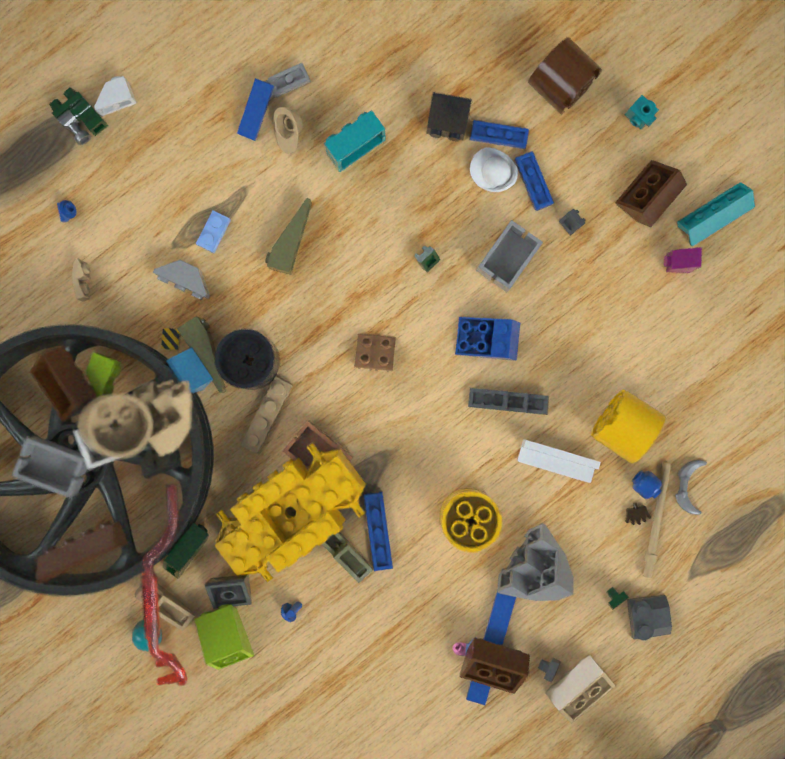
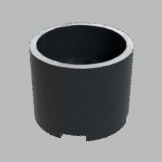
M239 329L227 334L218 344L215 352V366L221 378L231 386L246 390H257L269 385L277 375L280 366V355L275 344L261 333L251 329ZM248 357L254 358L251 362L252 365L246 363Z

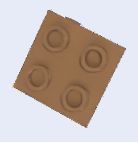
M358 334L354 368L393 371L396 337Z

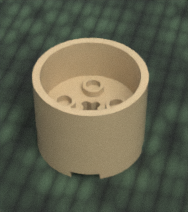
M124 394L101 395L90 401L82 409L78 420V431L83 442L92 451L110 457L124 458L138 453L147 444L152 433V418L147 407L133 396ZM109 423H116V427H109Z

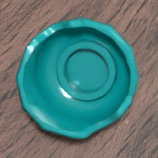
M141 620L133 628L132 642L137 649L148 652L157 648L161 643L162 630L157 626L155 620Z

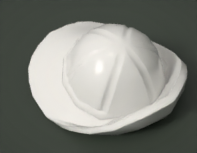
M481 149L474 155L470 164L472 179L484 190L501 192L510 188L517 180L518 169L516 164L508 155L497 149Z

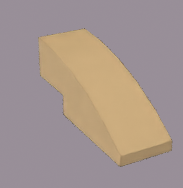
M148 577L135 591L136 599L149 606L151 612L181 631L195 617V614L176 597Z

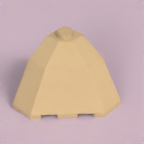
M164 381L161 385H157L156 382H148L132 391V395L140 400L150 412L152 433L149 442L162 457L167 453L175 451L190 430V384L188 381H181L180 384H175L174 381Z

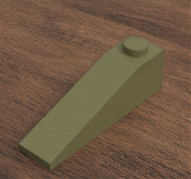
M306 198L272 247L271 252L267 253L265 263H267L269 269L288 275L292 274L312 206L311 199Z
M195 316L179 327L178 331L188 346L193 348L213 378L212 382L218 391L225 393L224 380L219 375L215 366L216 351L211 333L208 330L210 326L204 318L201 319Z

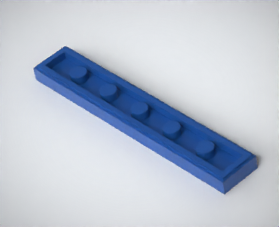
M496 593L483 637L484 640L503 645L516 597ZM471 681L466 700L485 705L490 687Z

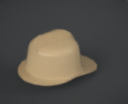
M279 107L275 110L273 116L277 143L284 153H294L298 147V134L303 129V121L296 110Z

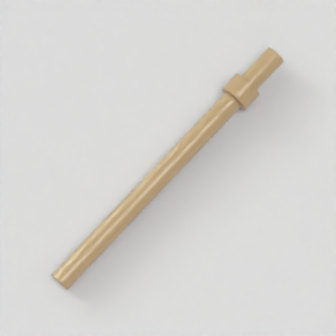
M664 462L660 478L662 482L660 489L662 491L657 496L648 552L645 553L644 558L646 564L643 576L648 578L652 576L653 565L657 559L655 553L671 464Z

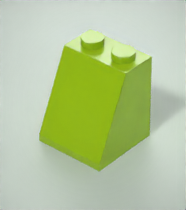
M229 604L222 605L218 608L219 610L213 612H204L195 619L205 663L217 670L254 656L238 610Z

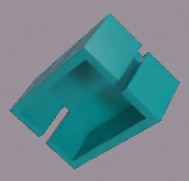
M372 110L368 113L363 112L354 123L346 124L341 129V132L336 135L332 134L326 139L324 143L326 154L339 172L386 141L385 127Z

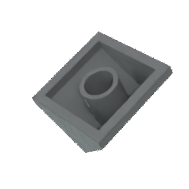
M249 574L211 578L205 583L213 609L225 604L232 606L252 605Z

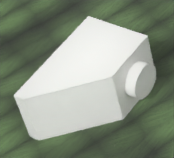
M116 76L111 81L105 83L94 106L101 116L137 104L124 76Z

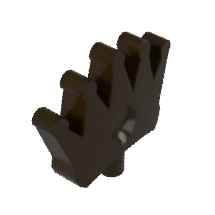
M633 503L634 508L626 509V523H629L630 519L631 524L634 525L636 519L637 524L641 525V518L643 522H646V515L649 519L651 518L644 505L638 507L637 503Z

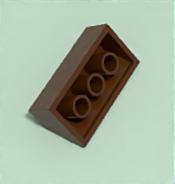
M111 520L99 525L100 529L95 532L93 529H89L80 533L81 538L77 540L71 537L62 541L63 546L59 548L53 545L44 549V554L37 557L38 584L129 544L120 522L112 524Z

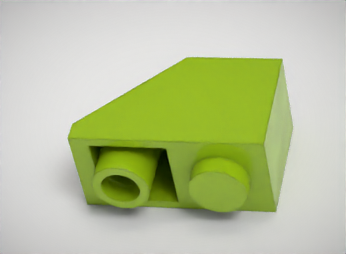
M92 353L86 369V374L95 390L96 397L112 394L114 390L113 382L121 372L120 361L100 353Z

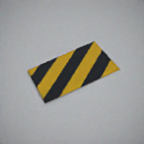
M163 328L161 349L178 350L180 333L178 329Z

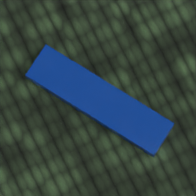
M383 492L363 494L374 571L393 569Z

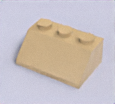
M589 655L581 659L574 669L567 671L560 681L552 684L545 694L558 711L572 724L613 689L615 685Z

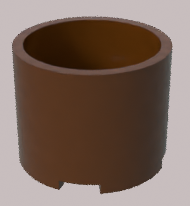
M567 37L540 63L531 75L528 84L562 115L566 107L570 109L593 83V80L599 77L603 69L572 39Z

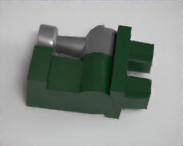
M71 87L64 92L68 99L65 103L62 104L58 99H54L49 104L53 110V116L66 129H70L75 135L74 140L79 146L86 144L91 138L87 131L81 130L78 126L80 121L95 136L109 126L87 100Z

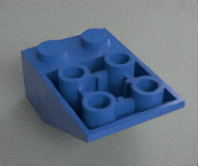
M459 317L455 355L517 361L521 323L513 319Z

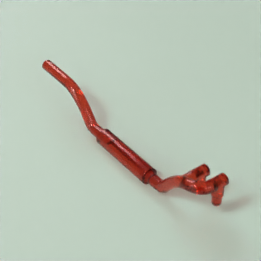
M167 484V527L159 542L146 553L143 559L141 585L145 639L148 640L149 653L154 659H157L155 661L156 667L169 666L174 671L171 674L157 678V685L176 683L178 686H184L187 683V674L174 653L169 654L160 650L158 646L160 622L157 575L154 573L153 562L170 544L178 525L176 484Z

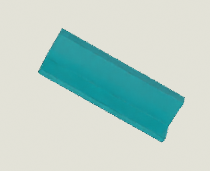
M740 182L677 221L678 227L688 234L690 245L694 246L755 207L753 190Z

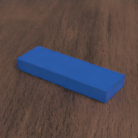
M255 78L237 134L256 141L274 89L273 85Z
M473 120L470 140L526 149L529 129Z
M533 151L516 157V165L535 211L553 205V199Z

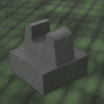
M574 208L559 220L570 236L580 229L586 221L585 218L582 219L579 216V211Z
M555 658L551 663L543 659L540 661L538 669L546 673L544 679L550 682L554 680L561 661Z

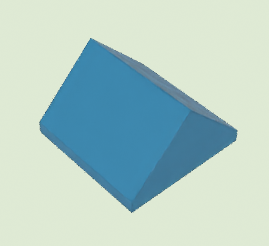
M192 347L167 360L179 381H188L191 393L203 391L213 380Z

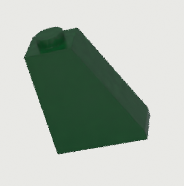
M193 523L163 560V569L179 579L209 537L208 530L200 524L197 526Z

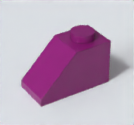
M702 247L672 250L667 253L664 258L666 272L690 273L700 268L702 265Z

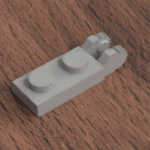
M300 63L269 77L264 82L274 86L270 100H273L275 97L284 95L311 81L303 63Z

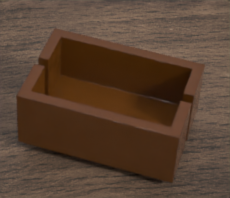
M63 345L41 354L36 361L37 363L30 370V373L62 421L80 414L82 409L96 397L94 388L88 384L82 370L77 367L71 353Z

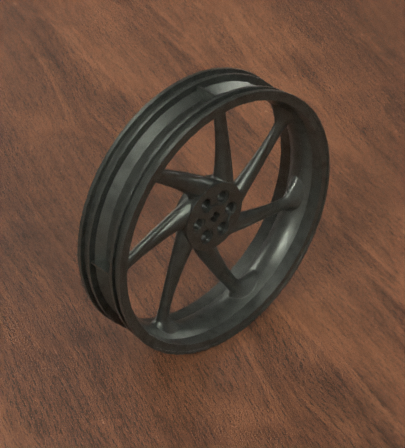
M83 325L47 326L23 332L0 343V378L20 360L40 350L63 345L71 353L75 362L79 353L99 345L115 349L142 362L155 373V378L150 382H156L157 385H161L164 381H174L175 384L181 383L167 363L168 358L159 351L131 337L97 327ZM130 391V392L124 394V395L133 396V395H132V391ZM197 392L191 393V426L189 433L192 447V466L190 468L179 466L163 472L179 480L183 503L171 525L151 547L143 553L136 551L125 501L114 468V461H111L101 466L87 469L86 481L82 482L78 495L70 498L65 497L55 520L38 547L31 554H15L0 541V580L22 590L37 594L79 596L97 593L125 583L165 558L192 524L197 521L206 502L212 482L214 467L212 431L207 413ZM0 401V422L22 448L26 438L39 437ZM52 406L48 436L45 440L82 453L74 431L78 430V421L72 423L71 418L62 421ZM70 435L74 437V443L72 445L68 442V437ZM138 452L129 457L119 458L117 461L141 466L140 458L146 457L147 452L143 454ZM21 479L0 482V496L56 493ZM98 488L107 504L114 523L120 522L129 544L122 546V554L107 570L87 574L61 573L38 584L37 557L44 554V549L58 543L81 512L94 490Z

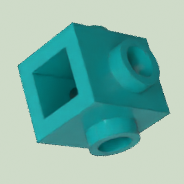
M641 95L628 109L625 116L630 119V123L634 127L642 129L645 125L649 127L657 119L654 115L659 109L656 108V104Z

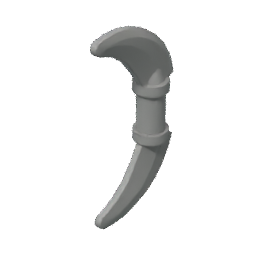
M690 461L678 472L680 487L675 497L679 506L690 514L700 515L701 511L696 509L688 498L689 477L696 469L706 465V461Z

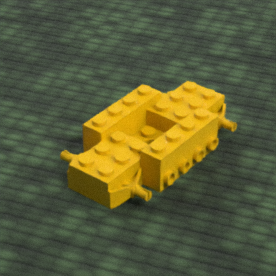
M314 443L310 444L306 448L312 454L314 460L309 470L300 458L295 461L291 458L282 465L284 467L283 470L280 472L277 470L273 471L267 476L268 481L265 483L262 481L258 482L252 487L253 492L250 494L245 492L237 498L239 502L230 509L236 518H228L223 509L215 514L223 523L217 536L215 547L237 576L240 574L259 573L266 582H269L274 577L267 570L268 562L279 573L284 568L296 563L297 559L301 556L304 557L309 554L315 546L323 544L329 536L335 535L343 529L342 525L345 522V518L338 509L352 508L358 518L365 513L358 504V499L366 483L341 449L319 452ZM288 507L295 509V516L287 514L286 510Z

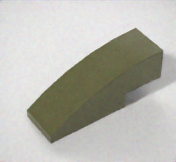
M340 532L335 535L332 534L322 544L358 583L373 571L367 561Z

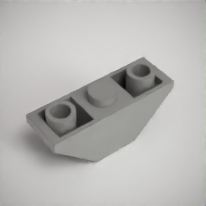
M178 260L158 267L153 271L154 274L158 275L157 279L166 284L169 281L175 283L174 287L183 292L188 289L192 291V296L200 300L203 297L210 298L202 271L197 267Z

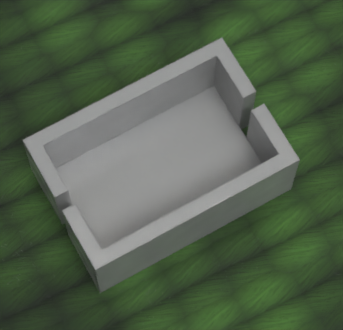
M512 220L476 270L488 280H491V278L495 279L493 283L505 292L510 290L543 243L531 233H528L523 239L521 236L525 229Z
M36 436L26 438L20 455L23 457L31 455V458L18 459L12 476L69 498L78 495L84 477H81V475L87 472V466L82 453Z

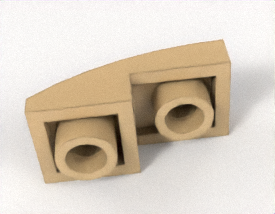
M77 258L74 259L72 270L73 288L76 299L84 302L90 299L88 295L90 289L84 281L91 279L89 276L91 270L87 262Z

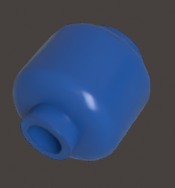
M641 470L632 479L633 489L644 499L656 498L662 491L660 489L662 485L661 480L649 470Z

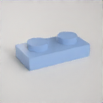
M213 210L196 245L215 253L231 219Z

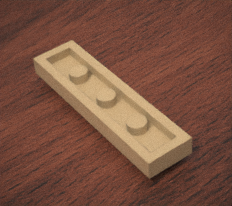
M277 377L274 378L240 444L241 446L257 454L259 453L293 385Z

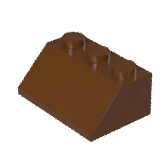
M651 160L615 203L636 222L651 228L687 186V183L679 169Z
M474 638L467 649L459 677L515 694L529 676L530 654L504 647L501 644H494L481 638Z

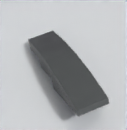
M470 388L468 407L548 415L550 396Z

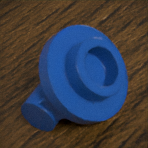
M63 200L57 203L62 223L68 222L69 219L76 216L77 210L71 201Z
M297 601L293 606L289 603L283 604L281 607L283 619L288 622L295 621L296 613L302 608V603Z

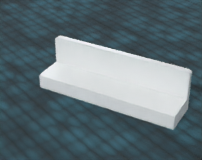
M524 439L517 460L527 465L591 483L594 470H599L601 463Z

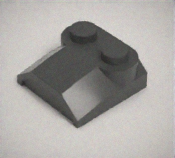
M666 595L627 599L631 636L633 639L648 640L651 637L671 634V614Z

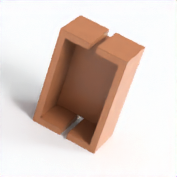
M307 421L296 434L300 439L294 437L283 450L294 461L300 458L308 470L314 459L306 447L314 443L319 452L341 449L349 462L353 458L350 453L310 421Z

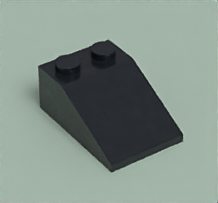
M433 92L426 134H430L433 138L447 137L455 142L463 140L472 99Z

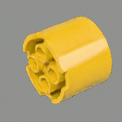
M622 389L608 403L609 406L597 419L591 436L633 464L655 442L663 428L666 417L631 392Z
M472 488L459 489L451 493L444 500L440 509L439 520L443 533L447 540L459 550L479 552L494 543L500 534L502 527L500 511L495 502L479 490ZM473 516V519L476 521L469 525L466 518L470 519Z

